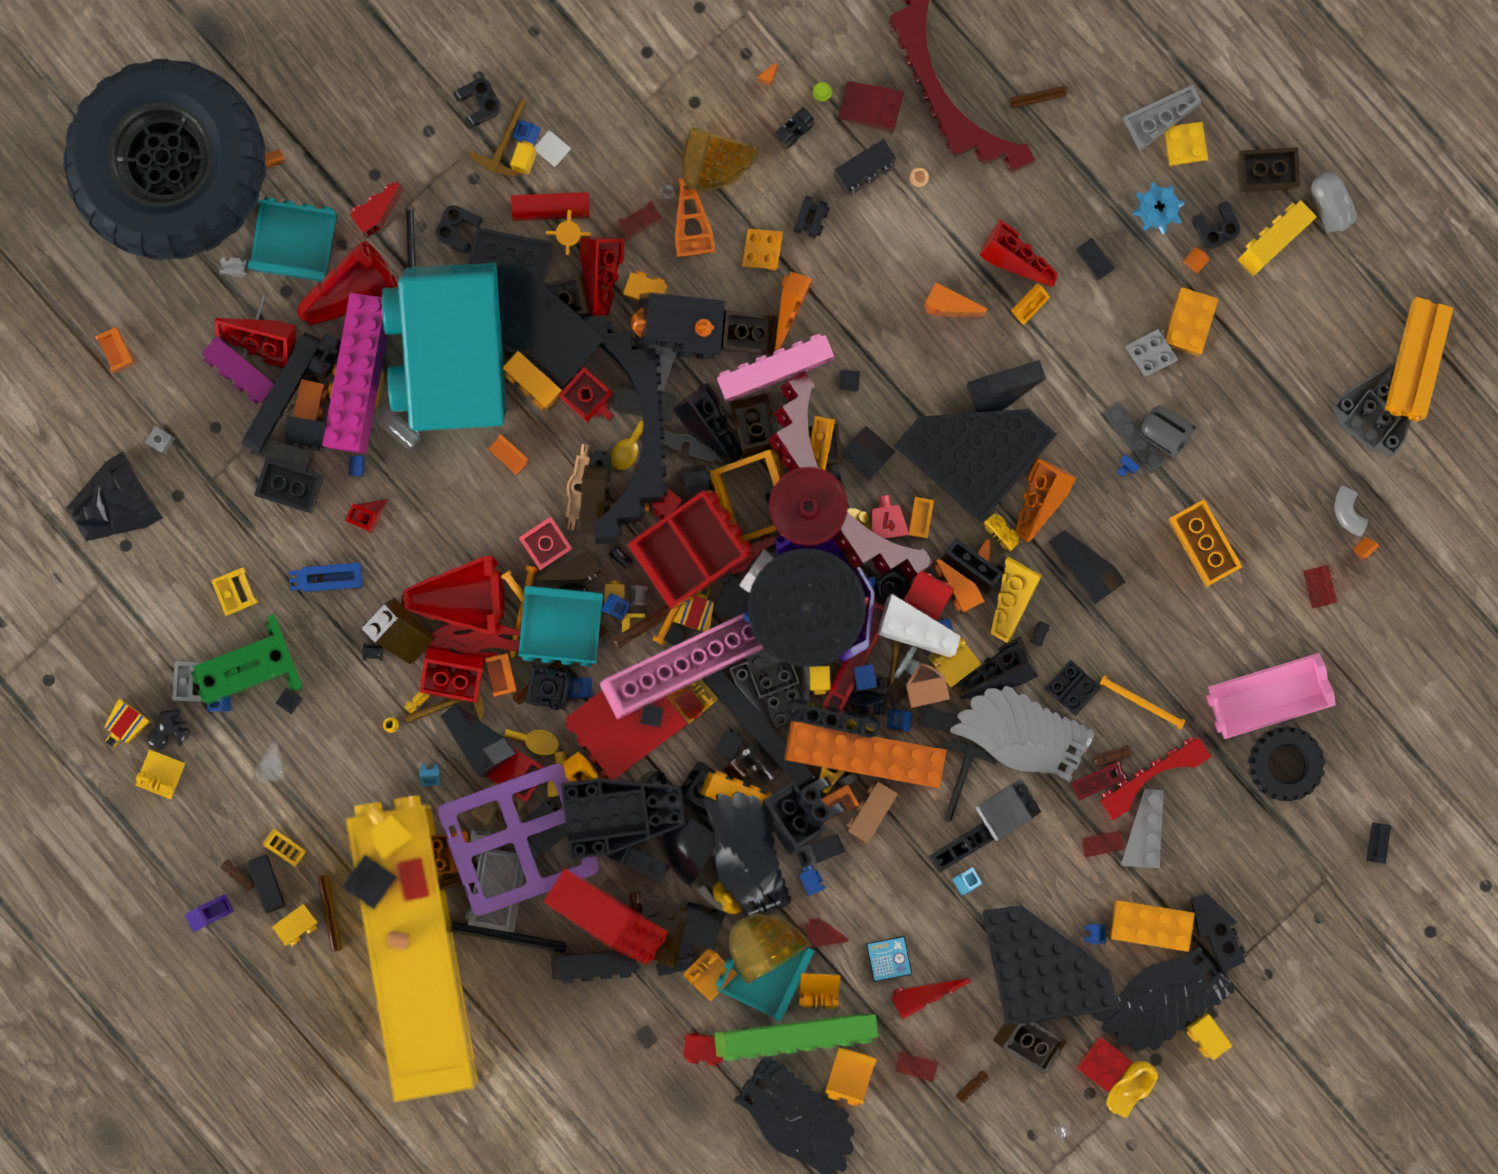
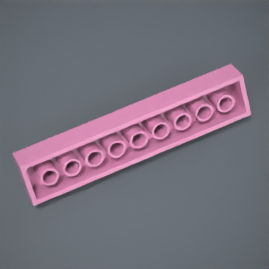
M745 613L604 679L600 686L617 719L763 650L764 648L756 639L750 623L742 619Z

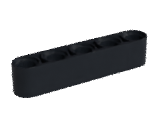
M799 699L790 700L785 708V715L790 720L863 737H875L880 728L879 720L873 716ZM797 706L799 712L796 714L792 713L789 707ZM815 710L818 712V717L812 718L808 712ZM833 714L838 720L830 722L827 716ZM848 719H854L857 725L851 727L847 724L846 721ZM868 723H872L875 725L876 729L874 731H869L866 729L865 725Z

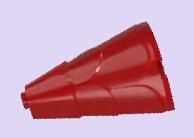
M362 241L335 268L331 269L321 282H318L297 306L298 310L296 312L300 320H305L310 326L336 319L346 314L350 293L382 297L384 288L399 287L398 282L387 269L388 265L379 252L367 241Z
M482 556L465 565L455 567L436 577L432 576L403 590L401 603L407 611L433 620L439 619L484 634H497L502 626L499 620L504 618L505 610L504 583L500 578L502 573L497 571L496 566H498V562L493 556Z

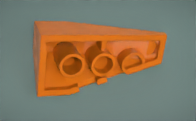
M790 272L789 276H784L781 286L784 287L782 289L775 351L781 349L812 284V278Z
M1038 457L1028 475L1027 481L1030 483L1028 491L1024 492L1023 499L1026 500L1023 510L1020 511L1016 527L1017 534L1026 542H1030L1068 496L1076 480V477L1067 471Z

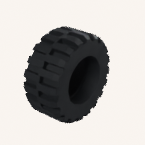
M1280 727L1267 731L1255 741V745L1250 750L1251 755L1248 758L1249 775L1252 776V782L1259 788L1258 790L1271 799L1294 801L1305 798L1306 795H1310L1314 791L1315 787L1319 786L1321 783L1320 779L1324 776L1325 771L1323 767L1325 759L1322 756V748L1318 746V741L1315 738H1312L1308 732L1302 731L1299 728ZM1292 746L1304 758L1303 773L1293 782L1285 783L1278 781L1270 773L1268 766L1269 757L1278 747Z

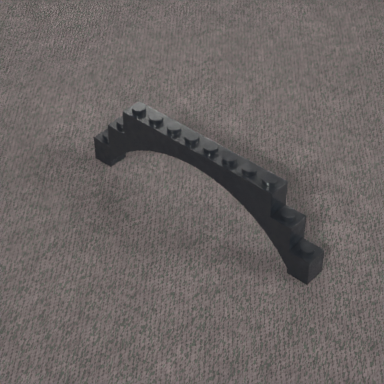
M607 315L583 317V320L605 338L599 347L609 354L628 376L639 398L643 415V443L640 458L632 479L611 509L599 520H593L596 545L620 543L619 536H623L622 524L641 523L642 516H645V503L665 502L664 496L668 495L667 484L663 483V477H667L666 465H662V458H666L665 446L661 447V440H665L664 428H660V421H664L663 409L659 410V403H663L662 391H658V385L662 384L661 373H657V366H661L660 354L656 355L655 348L636 349V338H632L631 332L612 333V322H608Z

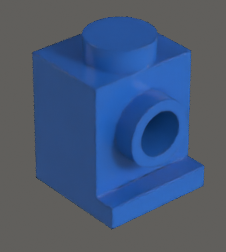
M812 865L801 869L802 873L799 876L808 896L826 889L825 885H820V882L823 880L819 871L815 872Z

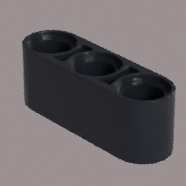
M265 854L248 860V865L266 914L285 908V902L268 855Z

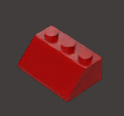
M427 648L419 692L477 703L485 658Z

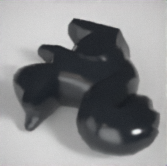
M181 709L160 712L155 721V729H151L147 734V743L151 748L163 749L166 747L168 736L175 735L178 746H181L183 741L188 738L190 730L188 728H181L187 722L178 720Z

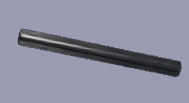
M453 922L451 932L561 953H564L566 950V943L459 922Z

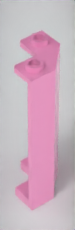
M1320 653L1208 686L1209 695H1206L1208 704L1213 707L1217 720L1215 722L1216 730L1218 733H1222L1224 739L1336 705L1334 691L1328 681L1326 665Z

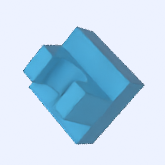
M426 764L422 765L421 770H419L421 787L441 786L438 764H434L433 769H427Z

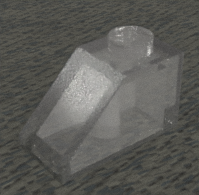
M275 741L270 745L257 764L258 769H255V775L260 784L286 780L279 741Z

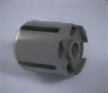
M1158 405L1151 410L1141 425L1140 435L1176 459L1196 429V426L1166 406Z

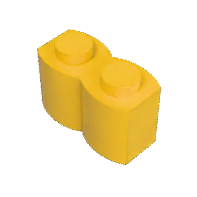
M527 141L517 143L510 163L512 170L525 175L530 174L537 154L532 143Z

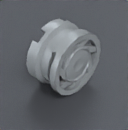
M220 258V264H222V269L224 270H220L219 274L231 277H246L247 273L243 271L248 261L245 259L241 261L240 258H228L227 260L226 258Z

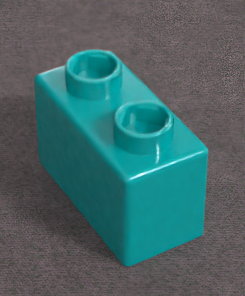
M496 263L405 268L398 282L399 287L384 288L382 292L385 333L388 335L402 334L404 365H392L388 368V392L391 411H408L409 428L412 431L503 426L506 416L504 370L502 369L503 354Z

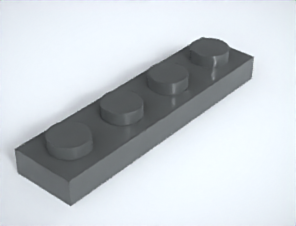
M1116 402L1103 413V416L1150 474L1166 462L1153 444L1142 438L1140 428L1119 402Z

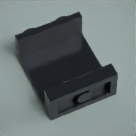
M545 800L522 823L555 812L558 808L552 801L548 803ZM566 823L527 837V842L535 861L567 834Z

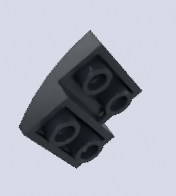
M1070 660L1046 686L1045 690L1074 716H1077L1097 694L1101 686Z

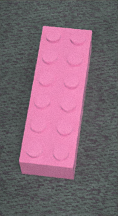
M816 334L810 337V340L806 343L802 341L796 342L791 345V349L785 351L784 348L774 351L771 357L767 358L764 355L755 359L756 361L753 364L749 365L747 362L737 366L738 369L733 372L726 370L719 373L720 376L717 378V383L725 403L794 377L804 370L806 372L833 361L834 354L826 335Z

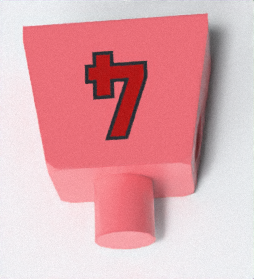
M889 495L879 496L880 508L872 509V532L884 539L908 536L909 532L900 506H891Z

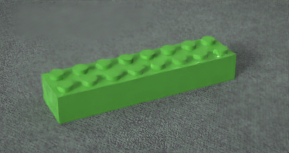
M862 1013L715 1032L714 1035L717 1056L723 1057V1060L733 1061L740 1060V1056L742 1058L760 1057L759 1053L767 1056L778 1055V1051L780 1053H795L797 1048L804 1051L816 1050V1046L818 1048H833L835 1043L842 1046L854 1045L853 1041L855 1043H871L873 1038H878L876 1014Z

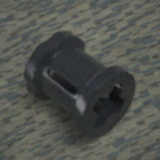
M363 643V661H366V659H379L383 661V647Z

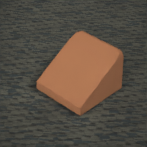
M391 931L388 933V946L407 950L410 939L409 934Z

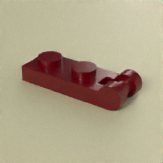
M1120 760L1071 782L1078 801L1127 779L1128 776L1126 772H1123ZM1114 770L1115 778H1111L1110 771Z

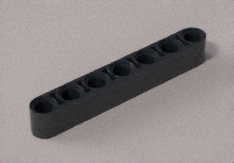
M307 332L302 335L246 432L242 445L257 453L262 451L298 389L301 379L306 375L307 367L317 352L321 339Z

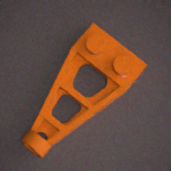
M694 177L679 179L680 195L675 229L677 258L715 253L713 232L697 194ZM692 199L695 201L697 213L686 215L684 213V202ZM688 219H697L702 228L701 234L687 236L684 233L685 222Z

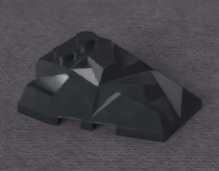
M124 452L106 461L66 507L85 541L109 537L136 529H144L163 518L154 502L150 500Z

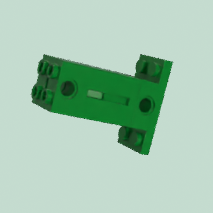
M274 614L268 616V622L265 623L268 634H273V636L193 666L194 671L191 672L195 685L200 684L201 689L198 690L202 703L207 702V705H211L286 675H289L286 677L290 690L294 689L295 693L303 690ZM273 653H279L281 659L275 662L270 659V656ZM208 678L215 680L214 685L211 687L204 685V681Z

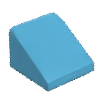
M973 867L952 879L961 895L969 893L982 884Z

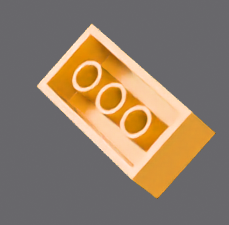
M1205 499L1168 519L1205 587L1242 568Z
M1115 900L1109 938L1189 952L1195 913Z

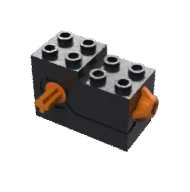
M643 293L639 296L638 311L632 315L631 328L636 333V341H642L641 345L653 346L660 343V347H673L672 352H677L680 357H695L696 354L699 359H714V355H720L725 301L659 293Z

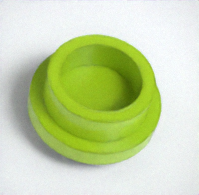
M821 82L814 86L813 96L817 101L825 102L830 99L832 89L827 83Z

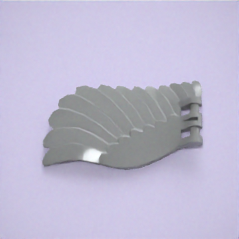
M1004 686L1001 691L996 688H987L984 696L972 697L970 701L972 710L964 709L959 712L957 717L962 722L955 724L950 729L951 733L976 742L996 760L1009 768L1026 772L1051 773L1068 782L1071 781L1074 769L1077 770L1082 761L1080 759L1083 753H1086L1094 737L1092 729L1087 730L1084 725H1079L1075 720L1070 721L1067 717H1062L1061 719L1058 713L1054 712L1052 714L1047 707L1042 709L1039 703L1036 701L1031 702L1024 693L1018 695L1013 688ZM1070 745L1076 748L1074 755L1066 752ZM1060 763L1067 765L1065 772L1057 769Z

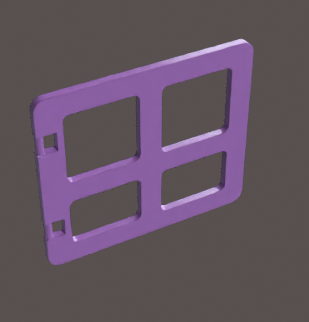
M550 765L447 802L438 808L441 824L471 908L476 915L481 916L548 892L560 876L561 872L545 878L540 877L527 842V837L566 823L561 783L569 781L565 777L562 765ZM554 781L562 803V809L522 823L518 817L512 795L544 782ZM495 800L498 801L507 828L466 843L456 815ZM455 825L458 835L451 837L448 826ZM513 843L527 883L515 889L486 898L481 889L471 858L502 845ZM596 857L581 858L582 863L580 865L567 869L582 878H587L595 875L598 872L599 866ZM475 882L478 893L472 894L468 884Z

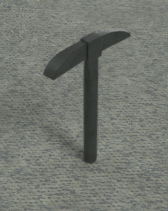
M955 741L942 745V747L965 753V758L944 817L949 822L952 821L972 758L977 757L997 765L996 761L985 751L978 749L976 746Z

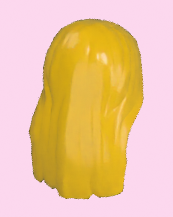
M1144 1061L1131 1063L1109 1093L1106 1102L1109 1110L1114 1114L1117 1113L1120 1116L1122 1115V1117L1128 1118L1136 1102L1147 1097L1159 1077L1155 1067Z

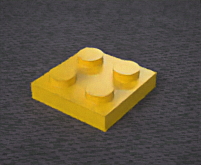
M1202 122L1172 126L1164 133L1169 166L1208 161Z

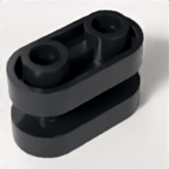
M806 195L793 232L801 234L802 229L809 231L808 237L815 239L816 236H821L824 226L820 224L822 218H827L830 207H827L828 202L820 200L819 205H815L812 203L813 197ZM809 211L816 213L812 224L805 221Z

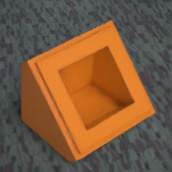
M1195 247L1183 263L1198 274L1210 259L1204 251Z

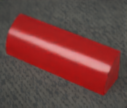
M589 192L511 195L513 221L567 219L568 210H571V219L590 218Z

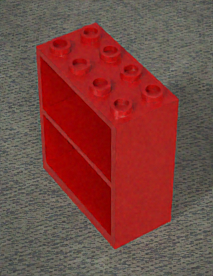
M711 490L702 491L627 544L670 609L679 608L754 556L752 552L754 550L753 546L748 540L745 541L743 539L741 528L737 524H733L730 519L732 515L727 508L723 509L719 503L721 499L715 491L713 493Z
M601 690L565 718L567 722L564 725L570 733L573 734L575 732L579 738L576 741L583 749L587 747L590 751L589 758L595 765L599 763L602 767L600 772L604 778L617 779L687 726V723L666 696L648 704L664 708L660 727L641 724L644 707L617 719L603 690Z
M565 868L543 901L610 947L645 965H648L653 960L655 952L665 941V936L668 933L599 886Z

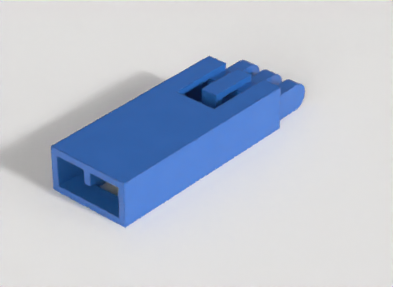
M361 563L302 567V570L289 571V575H297V578L289 579V583L297 582L298 585L290 586V591L303 590V592L363 588ZM312 574H323V582H320V583H310V582H318V577H317V576H315V577H310V575H312Z

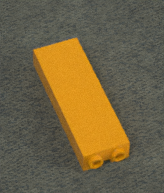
M1416 297L1411 301L1385 410L1390 411V414L1395 416L1404 415L1409 420L1416 422L1422 421L1427 417L1453 312V307L1440 303L1434 304L1431 303L1432 301Z

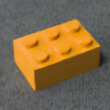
M1181 287L1167 327L1166 337H1164L1169 346L1182 352L1200 356L1219 299Z
M519 351L502 368L505 372L503 374L511 384L516 382L519 385V391L526 397L530 395L534 398L532 401L540 410L545 408L548 411L559 399L558 395L562 390Z

